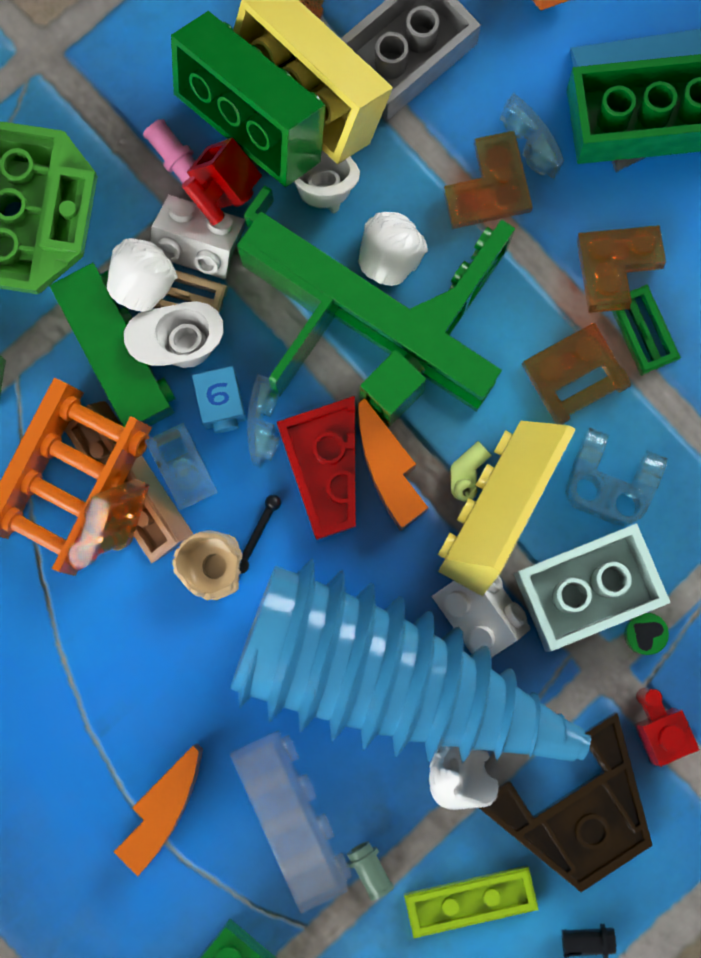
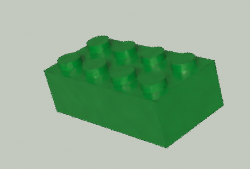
M209 11L171 34L173 94L225 138H234L249 158L285 188L321 162L325 104L318 95L305 89L292 78L288 71L279 68L264 56L258 47L249 44L228 23L222 22Z
M701 54L572 67L567 87V96L577 164L701 152Z

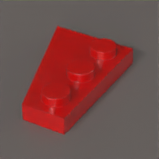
M355 396L276 422L316 541L356 528Z

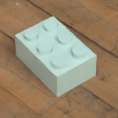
M637 523L513 574L545 652L554 651L671 603Z

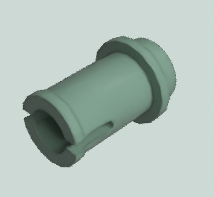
M367 841L357 845L347 853L350 859L347 864L349 868H355L369 894L370 900L373 901L392 891L394 885L390 882L376 856L379 852L378 848L372 847L370 842Z

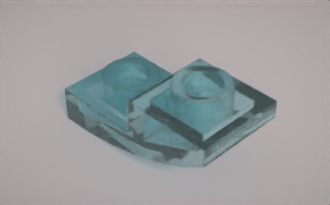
M513 93L503 106L500 120L504 122V127L513 136L519 139L524 137L528 140L522 154L526 158L528 166L540 175L548 174L555 179L564 162L560 148L536 112Z
M257 374L249 402L247 436L251 461L254 466L262 468L265 459L272 461L280 441L279 437L274 436L276 432L274 424L263 420L264 415L272 416L279 394L272 391L269 378Z

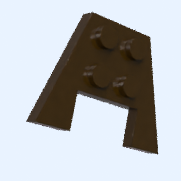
M617 712L612 713L585 731V734L591 736L589 750L603 770L602 772L534 816L531 815L510 781L498 787L497 798L490 806L479 808L580 892H583L653 846Z

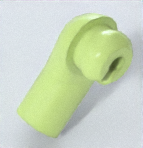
M479 441L462 454L450 468L451 493L457 500L466 502L468 498L472 500L477 494V486H475L477 483V469L492 456Z

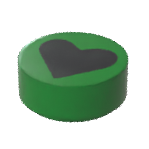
M645 613L628 621L624 637L627 645L634 652L641 655H652L660 652L666 646L669 631L661 617L653 613Z

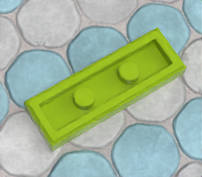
M527 865L404 893L413 938L539 910L530 870Z

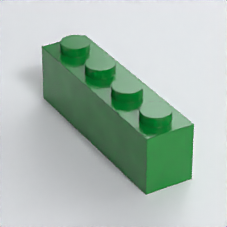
M91 263L49 285L123 427L126 426L130 416L151 426L174 414L169 402L176 398L166 379L163 377L157 381L150 368L151 365L136 360L129 354L124 344V330L133 317L127 307L119 309L115 300L110 296L107 290L108 270L100 273L95 264Z

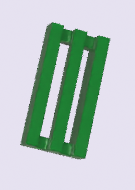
M648 284L609 300V307L641 376L681 359ZM638 297L642 299L666 352V356L661 357L635 301ZM626 303L628 307V310L633 318L637 330L651 358V362L649 363L647 362V359L638 342L634 330L624 311V308L622 306V304Z

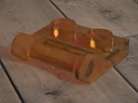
M595 322L526 359L522 363L523 368L556 424L568 422L570 415L615 390L622 392L631 387L627 373L619 365ZM603 367L607 377L563 401L556 395V391Z
M133 479L96 494L89 500L84 511L86 522L81 539L69 549L68 555L73 565L79 568L87 567L94 563L98 556L110 550H122L131 544L150 485Z

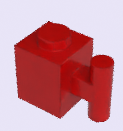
M230 138L205 148L186 172L190 178L182 184V188L210 223L216 225L225 217L221 208L231 205L239 207L245 204L253 196L254 191L252 189L262 175L234 138Z
M642 688L637 692L636 699L642 705L647 719L634 724L651 764L662 767L700 750L683 710L675 708L665 710L662 704V694L658 690Z

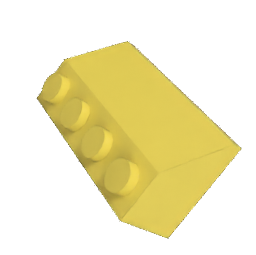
M520 421L513 434L505 430L494 450L496 454L500 455L495 467L489 464L486 465L475 485L482 489L476 501L468 498L457 518L459 522L463 523L461 530L457 536L449 533L438 553L440 557L444 558L438 570L439 573L481 596L486 593L507 562L576 430L575 428L562 424Z

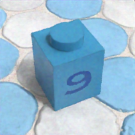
M233 366L192 375L202 424L206 430L213 428L214 433H224L239 428L238 422L246 421L237 376Z

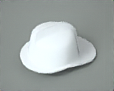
M322 150L321 162L294 181L301 199L305 203L316 208H328L334 214L339 211L340 204L349 196L350 190L359 182L360 170L351 157L336 164Z
M198 301L154 308L138 313L128 322L124 330V344L131 356L139 362L151 366L173 364L182 368L195 367L203 363L219 345L224 334L223 320L215 308Z

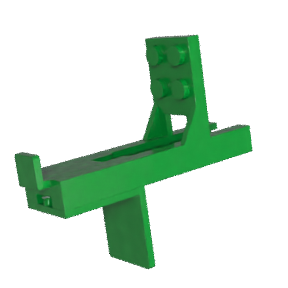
M264 185L244 213L246 226L249 229L237 244L242 265L313 313L270 375L269 382L272 392L279 397L282 395L330 323L336 318L390 355L395 349L403 357L407 353L411 354L425 368L426 371L422 375L426 379L477 412L494 387L496 379L502 370L451 337L450 334L507 252L515 228L502 219L494 230L487 227L474 246L476 250L471 257L472 263L469 264L463 261L451 280L452 285L449 291L409 309L266 215L265 213L272 205L274 198L272 190Z

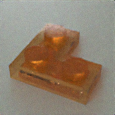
M515 131L476 138L474 140V148L481 178L446 185L443 189L452 229L530 213L533 208Z
M660 225L578 233L577 246L588 313L630 309L632 301L627 273L664 269L666 257Z

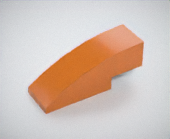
M364 398L358 403V413L365 461L385 509L399 530L402 531L427 512L429 507L405 478L406 475L415 469L416 463Z
M198 743L193 745L132 807L144 821L117 847L114 853L137 876L145 870L162 850L177 827L190 800L203 748Z

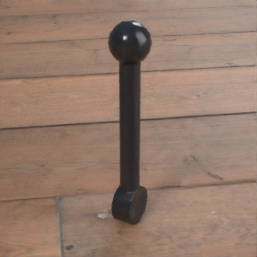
M269 495L265 500L266 508L242 553V560L239 564L241 574L249 569L248 560L273 511L278 510L281 506V500L277 495Z

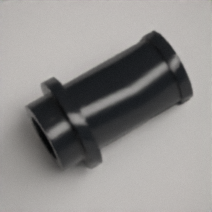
M600 924L599 928L561 929L564 958L587 955H602L603 958H608L609 954H616V938L613 927L606 928L605 924Z

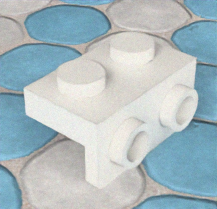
M168 195L152 225L150 242L163 250L164 255L173 263L225 279L229 273L231 256L244 231L245 219L224 212V219L218 224L212 225L194 202Z
M499 575L483 596L456 581L451 582L432 596L453 628L460 627L462 629L463 642L471 654L485 645L490 649L492 658L518 641L530 630L524 610L520 605L512 602L503 589V583Z

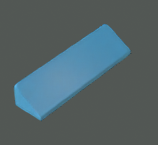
M701 29L573 47L570 50L573 67L701 54Z

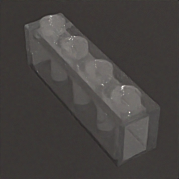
M279 730L229 753L300 913L348 892L349 885L347 879L353 877L343 853L335 856L329 843V839L335 837L325 813L317 816L311 800L317 798L308 775L305 774L300 777L293 763L294 760L299 759V755L291 737L287 735L282 738Z

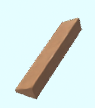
M106 401L86 406V408L122 426ZM75 420L70 421L65 429L66 434L78 451L106 464L117 443L116 441ZM143 456L137 457L113 505L150 562L154 563L180 546L185 539L193 535V532Z

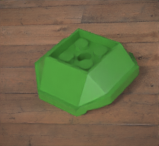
M0 121V289L40 294L84 257L98 176L65 131ZM21 202V208L17 214L4 216L5 208L10 203Z

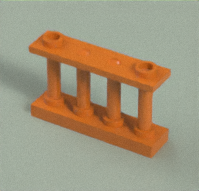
M54 377L0 480V537L9 539L11 533L16 531L58 554L52 566L53 570L76 576L78 570L83 569L91 556L90 547L136 458L140 457L147 449L150 440L149 433L152 427L130 416L125 427L82 406L80 400L84 392ZM75 420L117 442L106 464L62 442L61 437L70 421ZM55 457L97 479L86 502L43 480L42 473L51 458ZM36 494L78 517L67 539L23 517V510L30 496Z

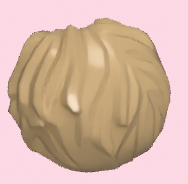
M213 530L200 531L185 539L180 544V548L176 549L174 553L175 558L172 560L173 571L193 595L202 597L207 601L211 599L219 600L235 593L239 589V575L241 574L239 564L243 555L235 537Z

